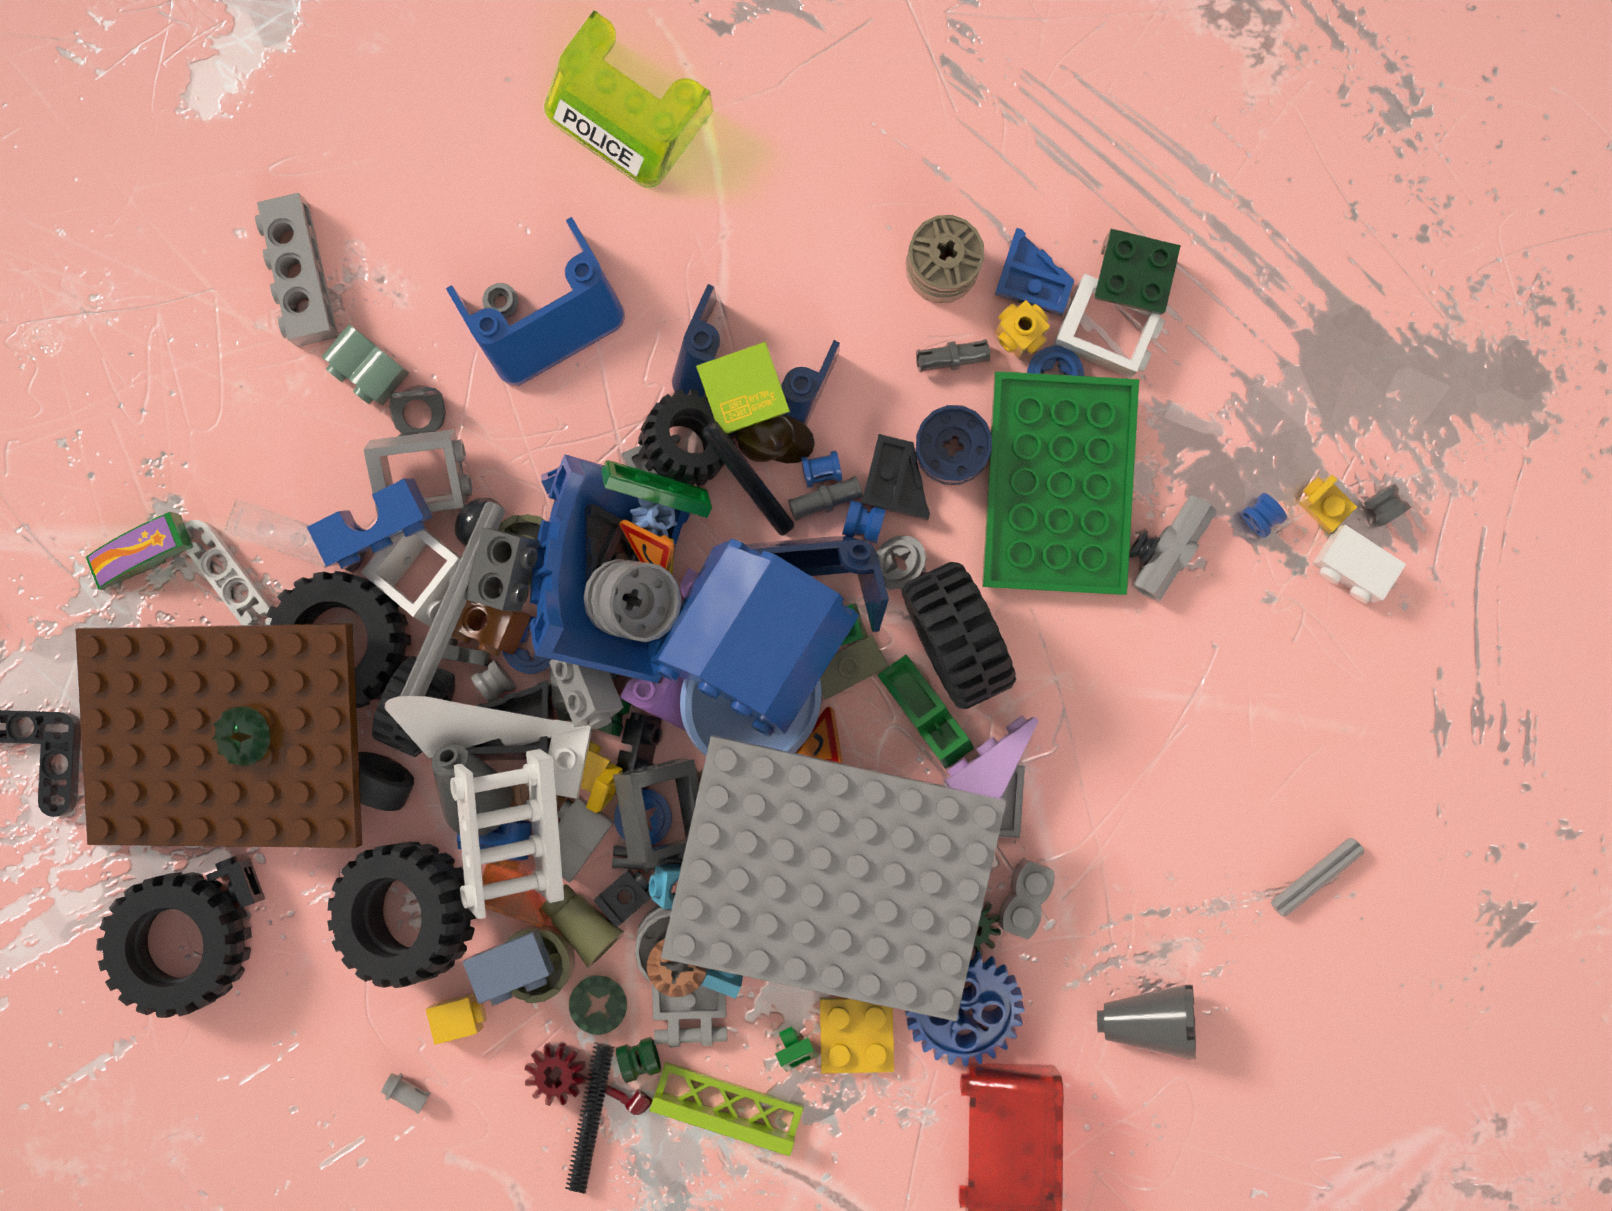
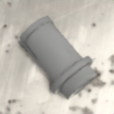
M391 1073L380 1093L386 1095L385 1100L389 1101L391 1098L419 1114L431 1093L402 1078L403 1074L400 1073L397 1076Z

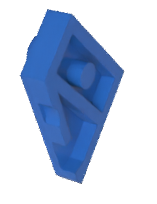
M1016 228L994 295L1021 304L1027 300L1031 306L1036 304L1043 311L1062 317L1074 279L1063 268L1057 267L1053 263L1052 258L1043 249L1039 250L1026 237V233L1022 229Z

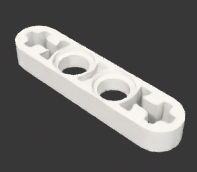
M190 520L184 523L191 540L194 538L192 533L194 529L204 530V533L201 535L204 543L210 547L216 544L215 548L206 551L201 544L192 542L194 547L186 550L188 555L241 625L256 624L257 618L251 611H246L243 614L242 610L253 607L258 614L266 615L270 606H272L210 524L200 520ZM216 555H223L228 564L227 569L220 575H215L210 569V562ZM238 583H244L249 589L248 598L242 603H236L231 597V590ZM267 618L265 624L270 625L272 618Z

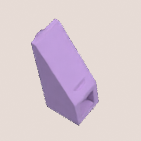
M1022 715L1006 727L1009 733L999 741L993 736L976 748L979 755L970 762L963 758L946 771L950 776L944 780L946 785L956 789L1000 798L1039 722L1038 719L1030 717L1026 720Z

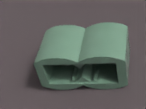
M350 324L347 325L322 355V358L329 363L326 370L342 383L348 378L356 385L353 392L369 405L374 400L383 406L409 374L407 370Z

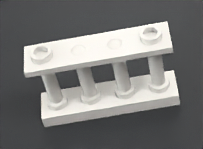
M541 749L526 751L527 764H524L522 769L473 778V773L464 765H454L455 777L451 778L450 787L452 796L455 801L457 800L465 882V885L460 887V896L464 908H468L478 919L486 918L484 900L533 889L550 903L564 900L553 758ZM524 783L529 786L530 800H527L526 804L479 814L476 813L475 793ZM529 819L532 822L533 835L529 836V840L480 850L478 829ZM530 854L535 857L536 870L532 871V875L483 885L481 865Z

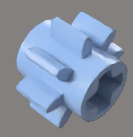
M639 498L641 506L630 511L633 514L632 522L660 537L663 535L668 537L666 529L677 525L675 522V508Z

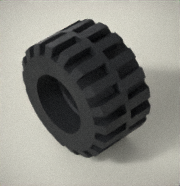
M683 389L677 390L672 397L667 394L661 398L659 403L654 405L640 429L642 432L638 437V445H642L639 454L641 459L647 458L648 461L645 467L648 472L654 469L657 475L690 485L696 483L697 487L705 485L708 480H712L724 466L723 461L702 435V429L715 421L706 393L703 397L698 396V390L690 389L687 395L684 394ZM682 426L694 431L702 441L703 452L690 453L680 449L673 442L669 428ZM732 432L727 435L732 440L736 435V432Z
M411 656L404 661L391 677L378 703L372 724L373 739L413 757H417L423 751L386 711L385 703L389 699L401 695L417 659L415 656ZM437 667L425 696L452 701L455 690V675Z

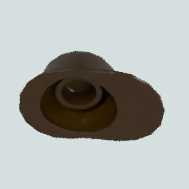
M786 414L735 431V438L739 449L747 458L755 462L774 460L786 464L801 462V457L807 456L808 458L811 455L815 445L813 433L807 425Z

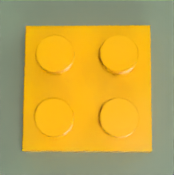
M844 997L820 998L821 1074L894 1072L893 1008Z

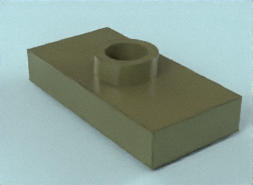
M873 635L834 655L820 678L822 695L825 700L889 667Z

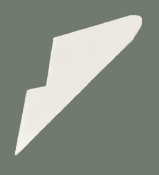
M399 696L389 699L385 703L386 711L429 759L433 758L440 748L449 744H459L464 748H468L500 738L504 746H523L540 741V737L548 736V738H551L555 735L585 728L584 726L574 727L572 723L426 696Z

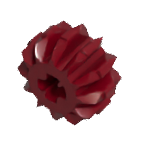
M548 1042L543 1046L544 1054L541 1051L535 1050L531 1054L535 1063H527L524 1070L533 1075L525 1080V1086L531 1087L536 1085L538 1087L532 1094L534 1099L539 1098L542 1093L546 1094L545 1105L547 1106L552 1104L555 1096L560 1105H565L568 1101L567 1094L576 1098L580 1094L577 1085H583L587 1080L585 1075L578 1073L585 1069L586 1062H574L579 1050L575 1048L567 1055L565 1053V1042H560L556 1052L553 1045ZM558 1067L562 1070L560 1079L557 1077L554 1081L549 1077V1074Z

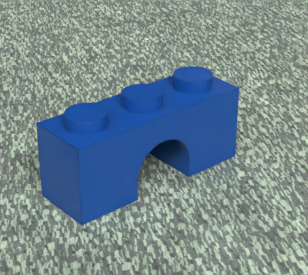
M404 478L372 494L378 508V518L376 523L368 530L356 523L350 510L337 511L307 526L325 566L339 565L341 569L347 568L361 561L359 554L369 549L373 553H377L392 546L391 538L401 533H404L405 537H409L426 528L424 522L432 519L433 516L415 479Z

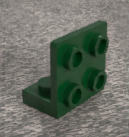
M1111 228L1102 245L1101 254L1104 256L1094 294L1095 299L1159 315L1164 314L1181 245Z

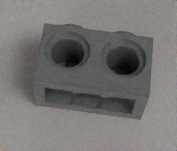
M482 527L465 600L503 611L522 612L523 604L527 601L529 595L528 583L531 571L538 558L537 547L539 540L503 530ZM511 546L512 554L510 559H508V549ZM502 582V584H503V591H502V594L500 595V594H499V586H500V583Z

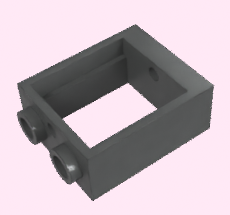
M674 759L614 774L629 861L642 862L644 867L647 868L665 864V858L675 855L677 859L683 858L699 790L694 759ZM675 779L686 838L652 848L641 787Z

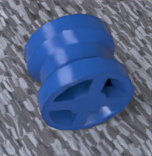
M1267 493L1259 495L1255 505L1246 507L1241 511V516L1246 524L1262 538H1266L1271 534V528L1275 524H1282L1287 519V515L1280 504Z

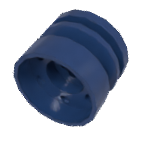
M946 405L933 410L922 421L916 434V456L921 469L932 480L943 485H961L972 481L984 470L992 452V435L987 422L976 411L963 405ZM951 439H957L958 446L963 448V451H957L955 456H949L948 449L943 447V444H950Z

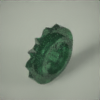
M238 706L224 711L220 719L213 724L216 730L211 740L217 743L219 749L217 754L224 756L228 760V764H237L242 767L254 764L264 757L269 748V726L264 717L250 707ZM238 730L240 733L252 735L251 738H247L241 744L240 741L231 739V735L238 732Z
M593 975L579 982L573 989L569 999V1012L574 1023L584 1032L594 1035L606 1034L616 1029L623 1021L627 1012V997L621 984L615 982L609 976ZM588 992L598 999L602 996L605 997L607 994L610 995L604 1005L608 1015L600 1010H597L595 1013L592 1012L589 1016L587 1015L593 1004Z

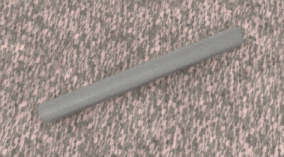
M493 502L485 503L400 696L426 695L467 601L465 597L482 527L499 528L505 514V509Z

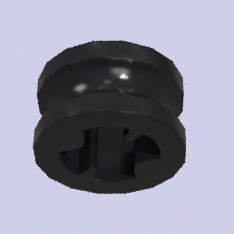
M1144 528L1133 543L1129 557H1138L1139 563L1144 565L1154 552L1160 537L1157 535L1150 537L1148 530Z

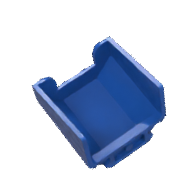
M730 539L714 546L681 604L679 617L671 630L662 638L650 662L659 666L656 670L657 673L671 681L676 682L678 677L682 679L690 678L699 683L697 689L713 699L721 696L730 701L731 705L729 708L739 715L754 721L751 727L768 737H771L773 733L786 734L859 615L853 609L842 604L844 598L838 592L777 555L765 550L760 554L746 546L743 542Z

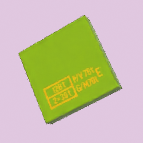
M766 341L696 366L714 419L726 434L790 412Z

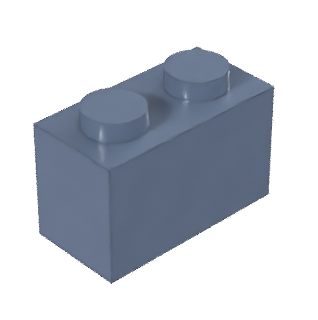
M539 929L477 953L462 961L478 1003L481 1004L490 1000L492 1006L512 998L511 991L525 986L528 992L547 984L546 977L554 971Z

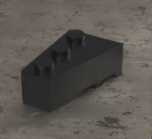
M548 680L537 683V686L520 692L506 694L503 698L489 703L475 705L554 720L551 683ZM548 736L540 737V741L523 746H504L500 738L466 749L482 761L527 760L526 751L541 749L548 754L551 738H548Z

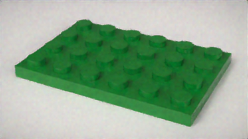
M994 372L991 417L992 452L989 456L982 587L1127 595L1139 379Z

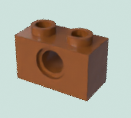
M467 600L451 637L468 644L471 638L480 641L478 649L497 657L501 651L514 655L531 615L525 612L503 611ZM485 617H487L486 624L481 629V622Z

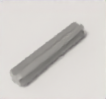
M1348 838L1271 901L1272 907L1280 916H1288L1361 857L1365 852L1363 847L1354 838Z

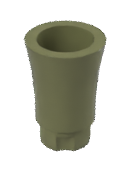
M565 884L563 885L564 900L553 903L546 900L541 909L552 919L551 923L563 934L576 950L586 967L589 968L619 940L624 931L619 927L616 928L611 921L590 905L581 894L577 895L570 886Z

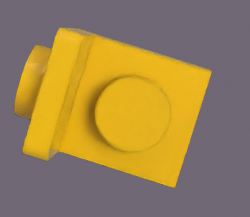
M1333 474L1323 479L1317 476L1303 489L1306 496L1298 503L1328 533L1333 532L1357 508L1334 484L1338 479Z

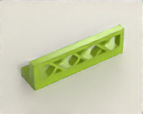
M665 1062L649 1111L790 1156L804 1106ZM669 1073L684 1077L690 1091L680 1096L664 1092ZM692 1080L703 1084L695 1087ZM709 1086L718 1088L725 1100L713 1108L704 1105L698 1092ZM726 1091L737 1095L732 1098H729ZM693 1095L696 1102L688 1100L686 1098ZM744 1097L754 1100L759 1110V1113L748 1119L738 1116L733 1106V1103ZM761 1102L771 1106L764 1110ZM728 1106L731 1113L722 1111L721 1109ZM779 1108L794 1113L788 1132L774 1128L767 1115ZM763 1118L766 1125L756 1122V1120Z

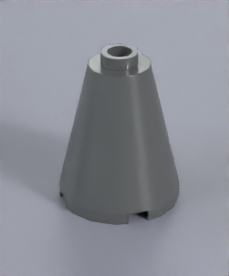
M449 744L440 748L435 753L432 759V769L444 819L449 827L460 834L457 800H454L450 787V780L455 777L454 765H464L473 773V778L499 772L463 746ZM508 786L475 793L476 813L509 808L511 801H514L512 787ZM500 825L478 829V836L486 835L496 830Z
M1193 984L1180 985L1104 1003V1010H1097L1098 1033H1104L1105 1040L1187 1060H1196Z

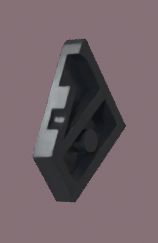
M878 434L861 502L863 505L886 509V511L928 521L930 512L925 499L923 482L913 442Z
M587 504L585 508L586 583L592 573L605 562L617 559L640 562L620 527V522L623 520L595 504Z

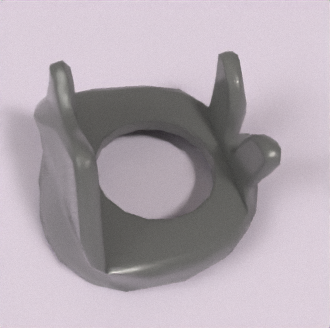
M418 385L407 388L402 392H394L390 396L389 408L395 428L401 433L398 436L435 432L443 426L446 415L445 403L442 393L436 388ZM411 400H422L430 407L432 412L431 420L425 427L413 428L405 421L403 410Z

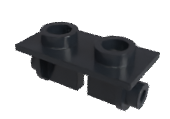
M631 712L630 719L626 718L621 743L633 745L631 752L619 751L616 766L622 768V772L654 765L655 749L662 735L660 727L662 719Z

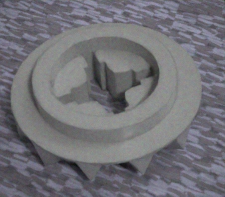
M905 535L893 537L883 543L877 550L885 586L890 591L892 589L902 590L906 582L926 572L925 563L929 558L924 546L914 537ZM895 556L905 561L907 565L905 571L897 568Z

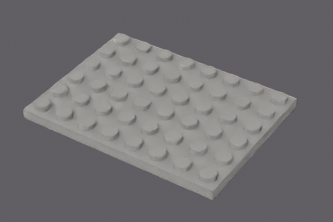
M711 735L661 959L956 1021L1007 801L1002 798Z

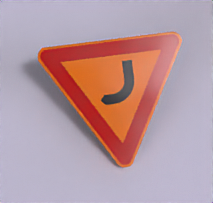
M626 519L621 521L620 527L639 561L660 565L669 572L675 544L667 535L660 537Z
M829 706L824 709L818 717L808 739L795 753L843 764L833 708Z

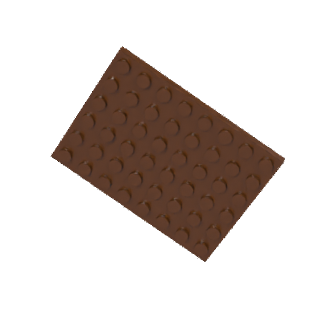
M353 623L83 627L75 629L87 845L357 848L363 845L359 791Z

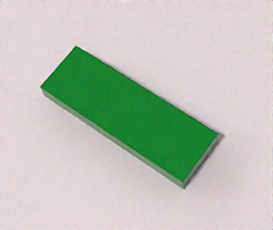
M606 460L601 472L606 489L708 518L712 510L707 489L614 461Z

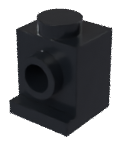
M628 869L593 901L617 928L652 898L649 893V880L639 870L634 874L631 869ZM621 890H627L631 893L632 899L629 903H623L619 900L618 895Z

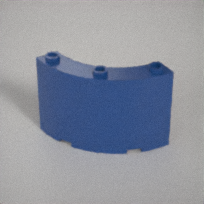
M564 454L548 498L554 499V504L549 521H541L537 538L539 540L537 547L538 558L535 566L532 568L530 603L537 605V619L533 618L531 620L530 628L535 655L659 683L662 675L656 672L659 666L650 662L664 635L659 639L643 642L605 634L592 624L586 614L583 599L586 587L585 508L587 504H595L622 520L626 519L632 522L633 514L630 511L641 506L639 498L606 489L601 472L604 465ZM678 509L674 510L677 525L666 529L668 538L674 539L675 547L681 528L690 516V513Z

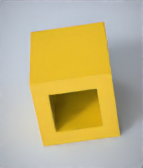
M475 993L433 1003L425 1009L434 1045L478 1034L484 1028L483 1022H486L484 1004L478 1003Z

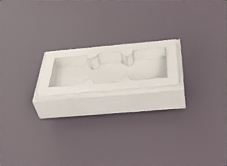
M555 719V721H561V722H566V723H572V722H567V721H562V720H557V719ZM584 726L585 728L551 737L548 755L553 758L556 795L575 799L579 798L592 733L590 726Z

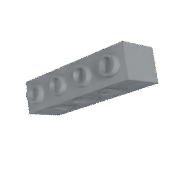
M299 192L257 202L259 215H255V222L259 234L264 236L267 249H263V258L268 270H272L275 283L270 284V289L275 303L280 304L282 317L278 318V325L283 338H287L288 341L297 347L337 338V327L309 203ZM287 231H294L291 241L281 244V236ZM296 264H301L299 275L294 278H288L289 269ZM303 298H309L307 309L297 313L296 304Z

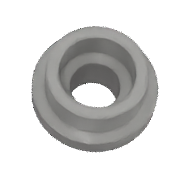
M496 283L486 289L482 302L484 309H496L504 318H508L517 310L519 299L516 291L510 285ZM500 296L507 298V303L503 307L495 305L496 299Z

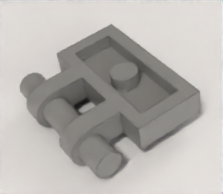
M701 984L699 988L687 996L670 997L662 994L652 985L653 1020H668V1029L654 1030V1044H669V1047H680L681 1043H701L702 1046H713V1042H727V1027H713L712 1018H726L727 1016L725 994L704 987ZM680 1019H700L701 1028L680 1029Z

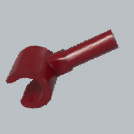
M606 1085L605 1094L619 1100L633 1115H640L646 1112L652 1104L653 1100L640 1089H637L632 1097H630L626 1093Z

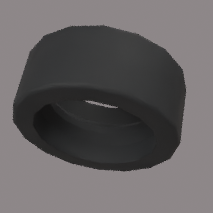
M358 752L361 804L383 811H397L404 807L414 786V777L409 770L388 757L376 753Z

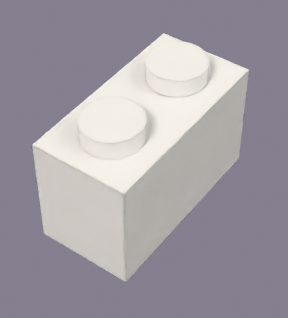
M1347 525L1337 527L1331 533L1312 563L1321 569L1319 574L1324 579L1334 584L1341 582L1351 589L1349 592L1351 596L1366 604L1383 601L1406 566V563Z

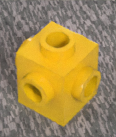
M1027 300L1018 307L1012 303L998 316L1001 322L995 331V334L998 336L997 340L1008 353L1013 352L1018 359L1027 351L1032 355L1047 341L1044 336L1050 327L1047 323L1048 317L1038 305L1034 304L1031 306ZM1021 320L1029 330H1022L1018 322Z

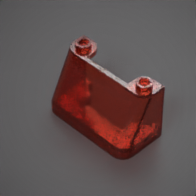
M968 1063L967 1074H960V1096H967L969 1127L968 1178H966L965 1185H959L958 1188L959 1208H965V1211H1062L1064 1095L1061 1074L1054 1065Z

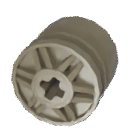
M937 215L924 221L914 232L906 257V276L912 289L923 299L935 303H951L964 297L974 286L984 260V242L978 230L966 219L955 215ZM946 249L952 252L951 257L946 258L945 261L939 258L940 254H943Z

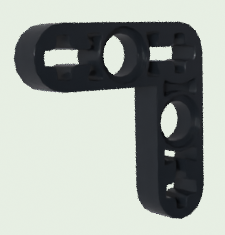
M0 710V723H6V730H0V743L41 744L38 783V807L41 812L50 817L64 816L71 813L76 807L78 797L81 724L79 719L74 714L68 712ZM24 717L30 718L34 724L32 734L26 738L22 737L17 730L18 722ZM62 722V724L68 725L69 728L68 732L61 734L57 731H45V724H61ZM57 754H62L68 761V767L61 775L56 774L51 768V761ZM51 780H66V785H51ZM58 794L59 797H64V804L57 807V804L51 803V796Z

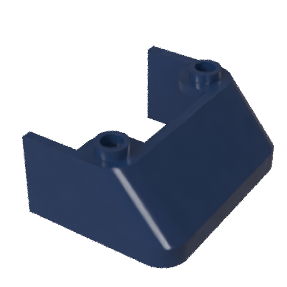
M707 284L685 332L672 376L674 392L683 389L684 394L687 395L690 389L698 390V396L703 397L705 394L696 366L716 359L715 356L720 347L718 331L714 326L707 323L717 302L715 287ZM833 340L819 372L807 367H795L786 374L781 384L790 410L786 415L801 421L805 425L808 424L839 356L840 342Z
M831 536L745 544L760 554L764 550L773 553L810 576L842 573L858 574L872 632L880 631L889 597L877 552L868 542L849 536Z

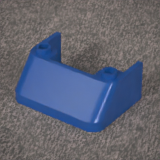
M572 217L568 218L566 222L582 251L572 257L565 267V277L572 291L513 325L509 326L504 316L496 309L485 308L471 314L465 301L452 285L446 288L476 342L498 376L508 385L519 386L617 331L624 323V309Z

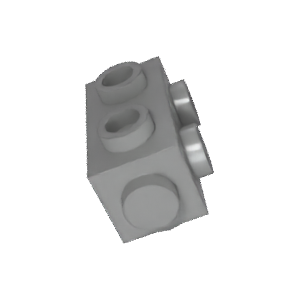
M553 659L549 662L574 727L590 726L591 729L602 728L611 723V717L623 708L609 672Z

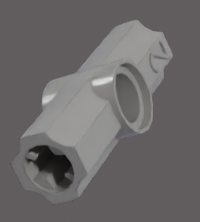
M1191 494L1171 525L1166 526L1159 535L1160 540L1154 552L1143 566L1132 586L1148 598L1159 602L1178 572L1188 565L1199 547L1197 542L1215 517L1217 510L1209 502Z

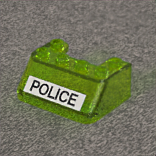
M593 10L559 58L544 102L545 114L551 124L639 186L644 188L655 187L664 180L714 111L711 91L693 79L681 78L672 83L661 100L604 60L614 47L617 34L611 21Z

